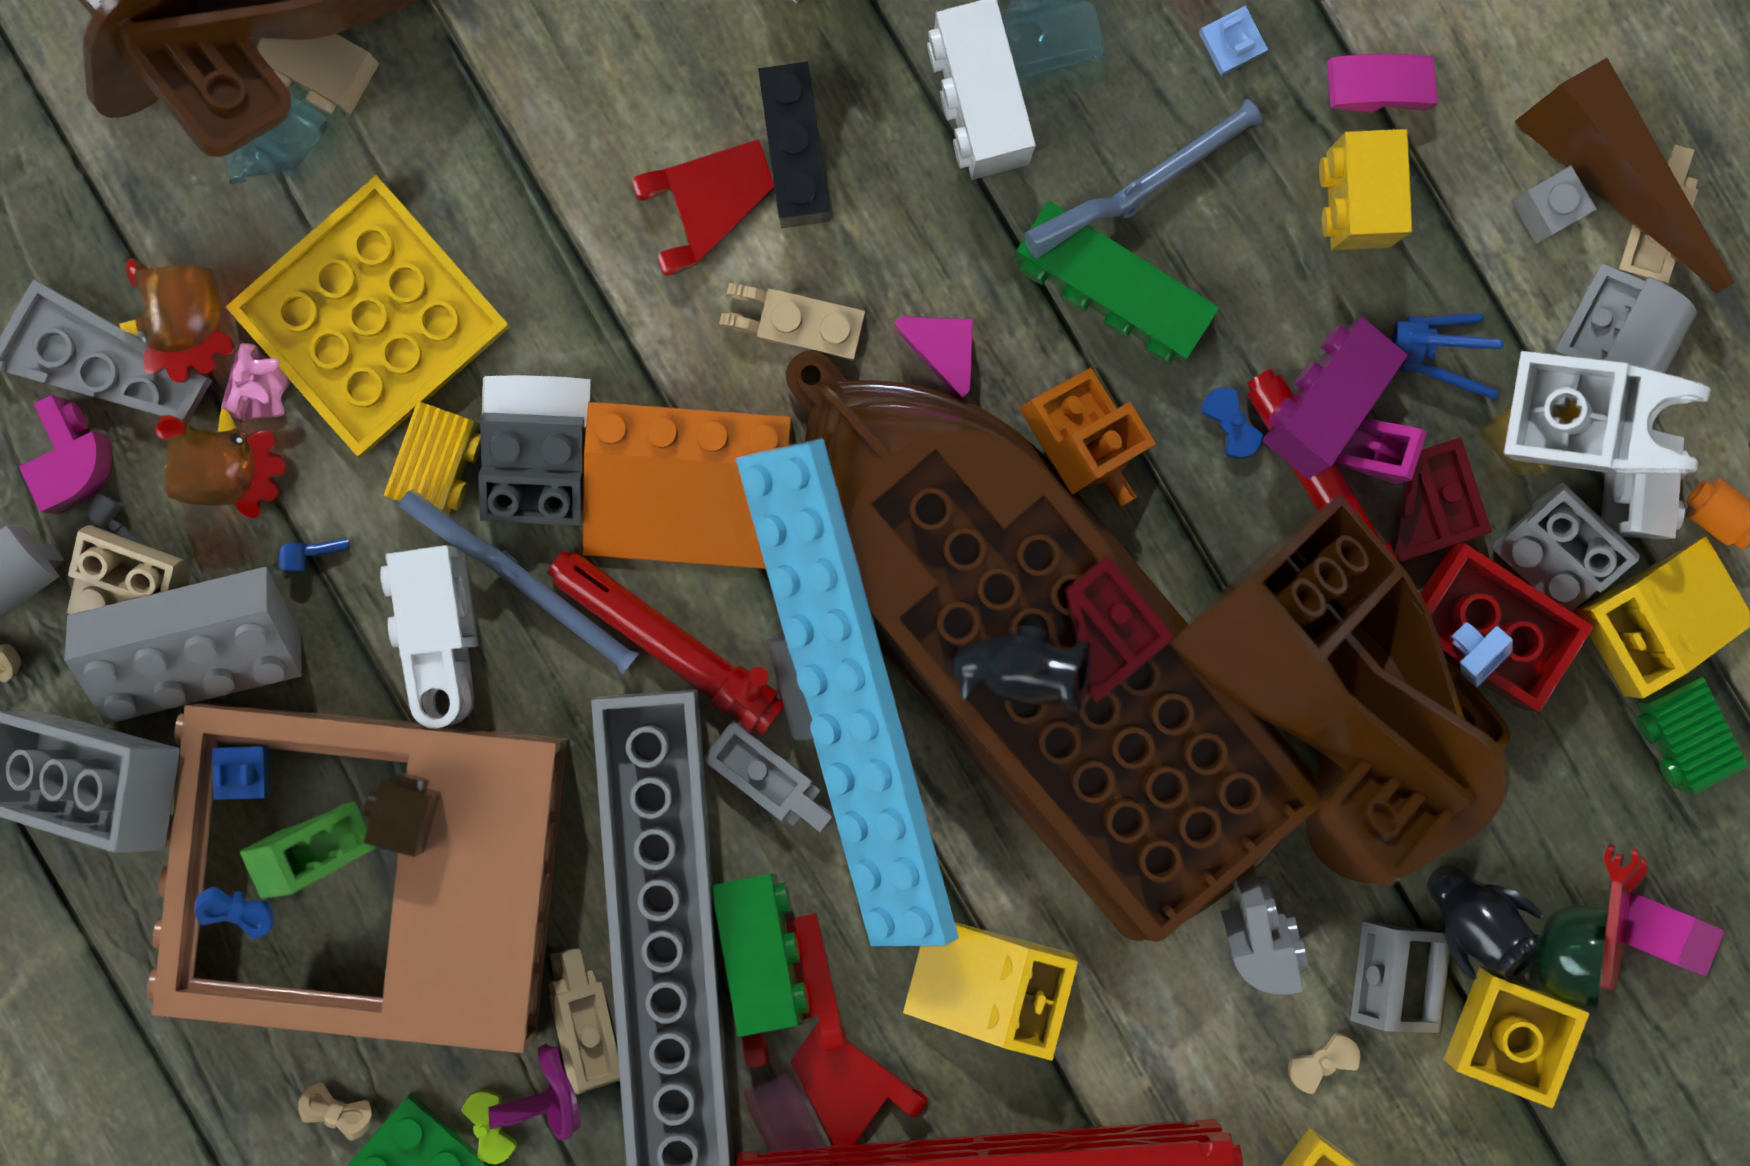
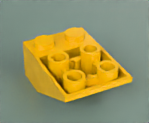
M1702 536L1575 609L1576 614L1580 618L1594 626L1589 636L1624 697L1645 698L1690 672L1750 627V610L1707 536Z
M955 922L958 939L946 946H920L903 1010L904 1014L1005 1049L1053 1061L1078 960L1073 953Z

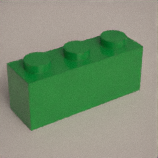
M765 874L711 885L738 1037L804 1024L802 1014L810 1012L809 999L805 983H797L793 963L800 962V950L795 932L787 933L784 913L791 912V901L786 882L778 883L777 874Z

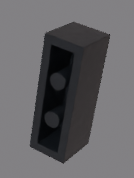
M807 61L758 68L781 228L830 222L809 63Z

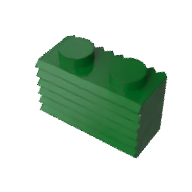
M1684 677L1636 702L1641 712V715L1636 717L1637 725L1649 743L1656 742L1664 760L1659 762L1660 771L1672 788L1679 787L1681 792L1696 794L1748 768V763L1744 759L1743 753L1739 750V745L1735 741L1734 735L1730 732V727L1725 722V717L1721 714V710L1716 704V699L1712 696L1711 690L1707 686V681L1703 677Z

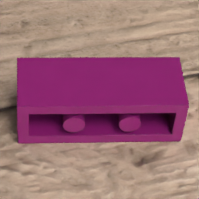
M1364 317L1359 318L1346 328L1339 324L1326 336L1320 345V348L1325 353L1318 362L1314 360L1303 369L1294 382L1299 387L1292 399L1289 397L1285 398L1268 419L1273 426L1262 441L1307 479L1332 466L1408 356Z

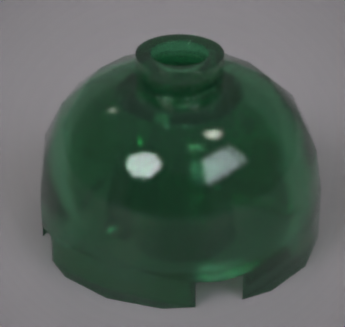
M1593 906L1566 907L1557 910L1546 920L1542 934L1534 933L1543 947L1542 952L1534 963L1538 965L1539 980L1547 993L1556 999L1578 1007L1598 1008L1609 909Z

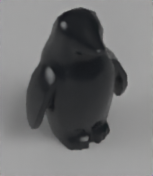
M1019 626L1017 635H1002L968 645L960 649L953 659L954 673L959 680L961 697L964 700H969L978 687L986 686L1003 700L1029 705L1062 703L1067 710L1079 712L1083 708L1089 684L1090 642L1080 641L1071 649L1062 650L1048 643L1050 632L1033 626Z
M1452 865L1440 866L1429 876L1427 888L1430 897L1437 903L1444 920L1445 938L1450 954L1461 970L1473 981L1477 979L1475 971L1469 962L1468 955L1470 954L1490 971L1506 981L1527 973L1533 967L1543 947L1518 910L1521 909L1543 920L1545 916L1542 911L1519 892L1499 885L1479 882Z

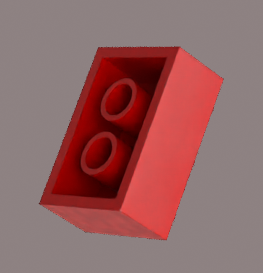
M1465 543L1452 545L1448 548L1420 592L1435 625L1446 661L1455 665L1460 670V662L1466 656L1452 644L1455 641L1452 636L1466 622L1472 625L1484 638L1498 626L1513 639V652L1481 684L1525 711L1540 712L1594 628L1590 623Z

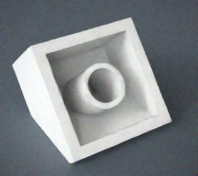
M1652 430L1656 444L1680 455L1689 456L1688 452L1683 450L1684 437ZM1605 472L1601 518L1621 537L1652 540L1675 539L1676 530H1680L1684 521L1685 508L1683 501L1679 500L1680 481L1685 479L1687 473L1614 474Z

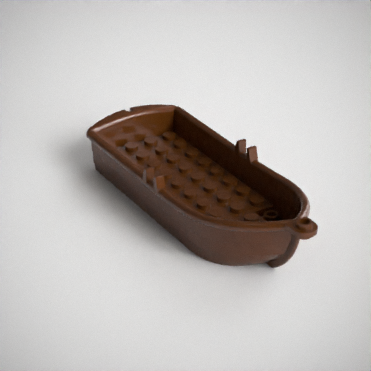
M805 351L799 353L790 361L786 371L788 387L810 413L805 442L822 438L824 440L881 652L1124 937L1134 941H1163L1188 919L1204 911L1234 889L1231 882L1252 864H1254L1256 870L1292 830L1318 809L1320 797L1315 786L1316 779L1313 772L1274 725L1238 705L1213 686L1170 642L1099 702L1096 703L1089 696L1087 689L1083 708L1079 712L1067 710L1062 703L1029 705L1003 700L986 686L978 687L969 700H964L961 697L959 680L954 673L953 659L960 649L968 645L1002 635H1017L1019 626H1033L1050 632L1048 643L1058 649L1069 650L1077 644L1065 589L1104 556H1108L1174 636L1188 623L1077 492L1073 495L1071 494L1055 466L1036 446L998 417L958 397L927 387L881 380L848 381L832 361L820 352ZM814 367L820 372L821 378L817 384L807 385L803 382L801 373L805 368Z

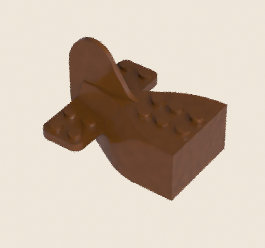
M79 0L92 15L83 40L87 97L101 115L109 118H120L135 114L160 100L204 154L212 157H224L280 125L288 118L290 113L291 94L288 88L249 38L302 40L330 36L402 10L420 0Z
M1340 493L1256 558L1170 641L1201 675L1238 705L1259 718L1289 732L1323 753L1315 781V786L1319 792L1320 805L1314 813L1306 818V832L1310 845L1318 858L1331 870L1345 878L1363 883H1375L1381 887L1392 885L1479 833L1493 819L1507 796L1510 784V771L1507 759L1503 753L1504 748L1510 741V730L1507 723L1478 688L1461 675V670L1458 667L1446 663L1435 625L1411 577Z

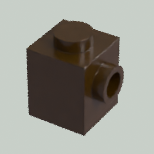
M398 773L396 780L390 778L381 781L379 788L373 787L366 799L363 817L370 820L363 843L412 857L423 853L441 792L428 789L429 780L407 773Z

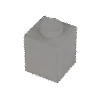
M1572 166L1534 186L1511 201L1536 244L1596 210Z

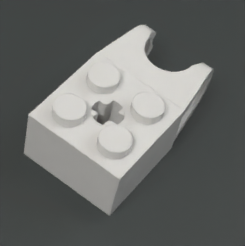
M1521 351L1504 454L1516 461L1614 474L1694 473L1697 471L1698 460L1693 457L1680 455L1656 444L1652 428L1655 418L1663 409L1674 404L1708 401L1711 388L1694 381L1632 366L1628 363ZM1576 401V406L1581 410V414L1578 418H1574L1572 423L1566 424L1561 417H1558L1559 410L1569 409L1570 403Z
M449 545L386 554L387 566L381 567V583L385 596H392L394 616L388 618V632L391 645L399 647L412 715L421 725L428 728H442L460 723L470 715L474 707V691L468 648L479 646L466 554L455 546ZM440 689L447 693L450 700V708L446 715L437 709L435 703L436 694Z

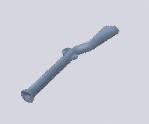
M1245 99L1240 110L1112 197L1088 200L1025 232V243L1029 252L1035 259H1038L1095 219L1112 217L1118 219L1121 215L1124 218L1131 217L1139 209L1140 205L1138 203L1250 126L1262 124L1263 118L1260 111L1252 101Z
M414 489L409 490L397 505L460 551L491 568L616 664L621 675L624 674L640 653L627 649L518 565L519 562L506 549L501 552L492 545L477 538Z

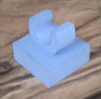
M1246 6L1202 27L1199 31V35L1221 77L1265 55L1268 51Z
M1466 622L1452 636L1455 640L1452 644L1466 656L1460 662L1461 675L1476 688L1513 652V639L1498 626L1484 638L1472 625Z

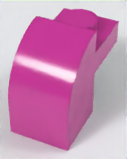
M50 395L33 404L55 449L19 466V469L39 511L42 513L59 514L90 499L102 488L112 466V447L108 435L96 432L84 433L83 430L88 428V424L83 412L75 402L70 403L68 399Z

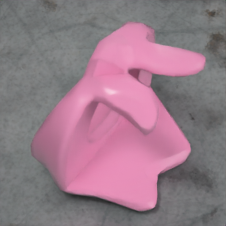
M239 344V348L233 358L221 408L226 409L233 419L241 422L256 418L280 417L284 415L285 410L281 396L289 388L291 381L278 367L279 360L267 358L261 353L259 347L254 344Z

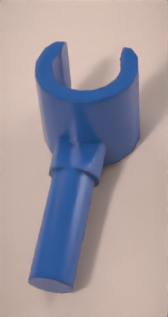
M348 538L317 544L287 543L279 550L278 568L287 571H306L307 556H321L350 550Z

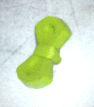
M479 1089L472 1092L466 1098L461 1111L474 1124V1134L479 1138L477 1157L488 1164H499L508 1160L517 1148V1140L503 1131L501 1127L490 1129L489 1107L501 1104L502 1096L493 1090Z

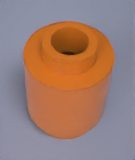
M1720 477L1711 483L1706 479L1701 481L1686 500V504L1690 506L1687 517L1724 545L1730 546L1733 544L1740 550L1744 549L1750 544V499Z

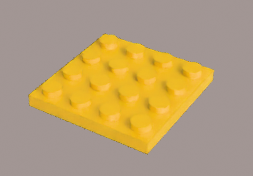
M377 175L372 177L226 306L228 311L271 359L276 358L279 360L278 367L359 458H363L413 414L417 401L425 403L511 327Z

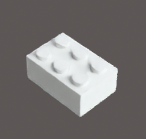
M980 0L936 12L935 27L928 31L930 42L927 43L933 71H943L945 79L941 80L943 90L940 91V97L947 121L956 119L958 128L954 129L956 139H953V146L960 169L968 167L971 179L974 180L1029 165L1036 145L997 0Z

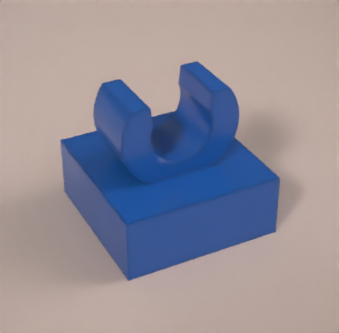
M219 746L212 748L214 799H257L271 796L269 748L267 746Z

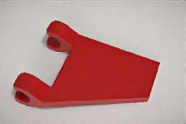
M759 139L673 167L643 173L633 178V189L639 201L654 198L671 190L689 245L671 248L659 254L658 263L661 272L665 276L679 273L697 265L775 188Z
M1609 845L1604 852V863L1612 884L1600 987L1615 992L1632 893L1646 878L1648 864L1645 858H1641L1637 849H1632L1631 863L1621 867L1624 855L1617 854L1613 860L1616 846Z
M813 913L785 920L787 933L795 932L800 950V962L793 963L796 982L805 983L809 999L810 1012L802 1014L803 1020L819 1016L824 1048L829 1051L840 1049L847 1044V1036L838 1008L818 914ZM763 1032L741 1036L743 1055L748 1068L761 1067L770 1062V1053Z
M819 1021L790 1061L833 1145H854L888 1097L911 1117H917L928 1101L924 1093L897 1077L847 1040V1044L840 1049L826 1050L821 1038Z

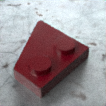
M1461 437L1421 450L1413 478L1404 484L1394 551L1398 557V562L1492 533Z
M1108 556L1101 558L1065 589L1077 643L1080 641L1090 642L1088 692L1089 696L1096 703L1175 638Z

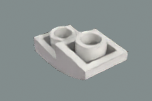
M527 375L485 376L483 378L482 415L483 412L584 417L586 431L588 402H590V379Z

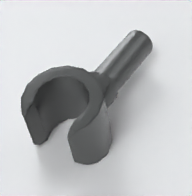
M105 492L98 493L88 507V517L94 523L109 529L113 534L140 543L124 524L115 519L124 505Z

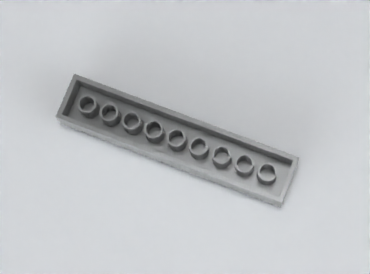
M698 689L599 696L592 699L591 704L627 1166H734L716 916L711 889L713 877Z

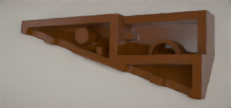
M1608 58L1601 60L1563 82L1515 120V125L1520 132L1529 135L1547 150L1548 155L1558 163L1564 164L1567 168L1572 166L1576 175L1586 183L1590 190L1643 234L1649 235L1663 246L1678 263L1687 266L1709 285L1713 292L1717 294L1734 283L1732 276Z

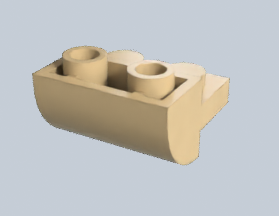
M91 525L84 526L77 533L68 576L74 578L67 613L74 614L188 586L190 576L189 564L184 559Z

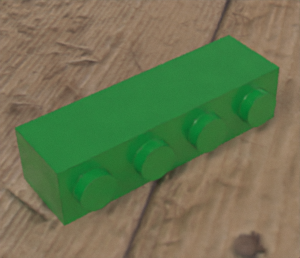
M1048 200L1030 230L1066 212V210ZM1086 225L1038 259L1031 255L1024 238L1013 258L1021 263L1018 270L1026 277L1041 285L1047 279L1063 290L1060 296L1066 302L1082 311H1086L1088 307L1093 308L1105 316L1103 324L1125 338H1128L1131 333L1148 343L1145 350L1150 355L1168 365L1173 360L1182 364L1188 359L1219 309L1215 304L1089 225Z

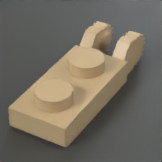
M737 283L728 284L726 294L733 299L763 304L764 307L760 322L736 313H721L719 325L755 334L757 339L854 361L865 311L770 288L764 291Z

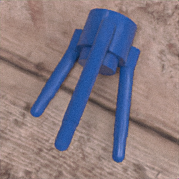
M1481 313L1426 318L1408 316L1407 321H1396L1392 336V342L1408 355L1402 363V371L1419 372L1491 399L1499 397L1497 390L1423 361L1424 358H1434L1437 346L1502 349L1504 341L1484 337L1439 335L1437 329H1429L1480 323L1484 320V316Z

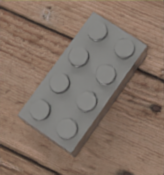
M262 567L67 615L64 661L103 722L109 724L301 677V632L268 568Z
M0 711V817L114 853L164 851L180 748L44 711Z

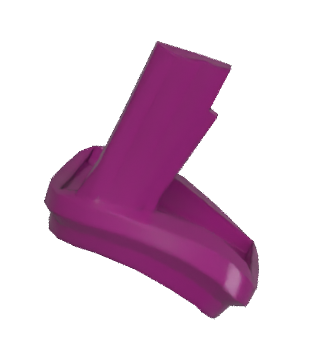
M545 1043L539 1046L537 1051L540 1069L549 1082L548 1090L533 1096L490 1106V1129L510 1126L540 1114H547L548 1124L558 1140L570 1139L573 1132L581 1127L576 1095L564 1072L561 1051L559 1047H551Z

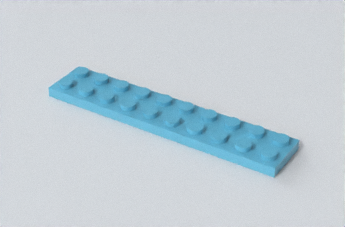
M822 438L736 458L784 636L797 673V683L804 694L812 717L811 733L814 738V744L870 946H946L959 937L824 440Z

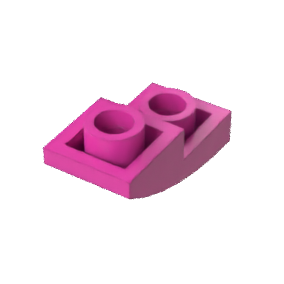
M1362 54L1332 57L1327 60L1330 108L1374 113L1380 108L1388 106L1427 111L1438 104L1433 56Z

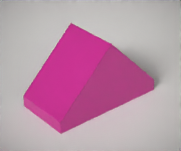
M901 316L894 323V331L956 397L964 400L968 396L971 377L973 319Z
M1364 418L1335 460V464L1394 484L1411 481L1427 431L1420 428Z
M1632 893L1624 943L1706 977L1725 931L1695 917Z

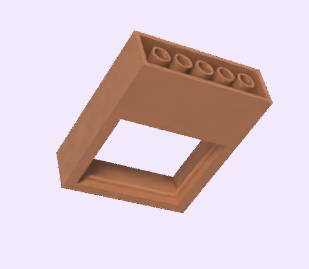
M220 702L185 705L184 714H179L174 734L176 744H181L173 791V795H175L173 816L169 817L165 846L170 847L168 867H163L158 882L159 897L164 898L162 918H158L155 923L152 938L153 947L159 949L157 969L151 971L147 984V997L149 1000H153L152 1015L524 1053L538 1036L569 738L453 726L428 728L414 722ZM219 743L241 746H267L270 749L408 763L407 774L429 780L427 788L441 792L425 851L416 857L398 853L383 998L194 978L200 926L195 917L194 903L204 889L213 805L212 748L219 747Z

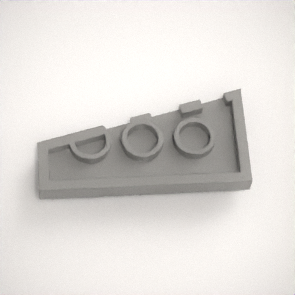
M34 279L0 336V371L160 416L171 415L187 423L212 382V379L193 368L190 369V378L184 383L172 381L166 369L158 374L149 375L143 369L145 350L147 347L157 351L161 350L150 346L148 343L145 344L140 338L123 331L119 326Z

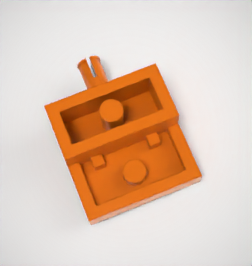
M1092 368L1031 399L1019 408L1072 495L1090 484H1101L1104 482L1119 508L1138 497L1121 471L1126 468L1130 460L1156 445V442L1131 402L1116 408Z

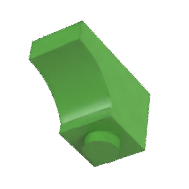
M354 801L344 803L298 825L282 829L239 852L260 899L291 895L376 848L375 846L363 843L367 827Z

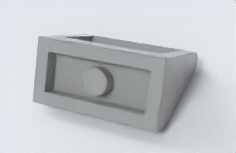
M1363 921L1350 1021L1382 1031L1440 1033L1450 958L1445 932L1442 930ZM1410 941L1431 942L1421 1018L1401 1016Z

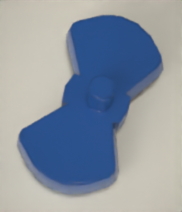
M1217 388L1208 393L1203 400L1200 409L1201 414L1220 422V427L1226 434L1225 454L1235 459H1245L1252 456L1258 450L1263 434L1247 423L1246 415L1239 409L1238 392L1230 388Z
M212 887L201 892L194 903L195 917L201 925L221 921L236 923L254 939L266 935L274 924V910L268 901H246L243 899L244 893L240 891L234 892L231 898L220 889Z

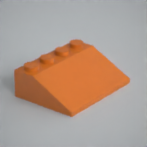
M588 402L584 448L583 555L766 569L736 458L791 445L793 425L791 417Z

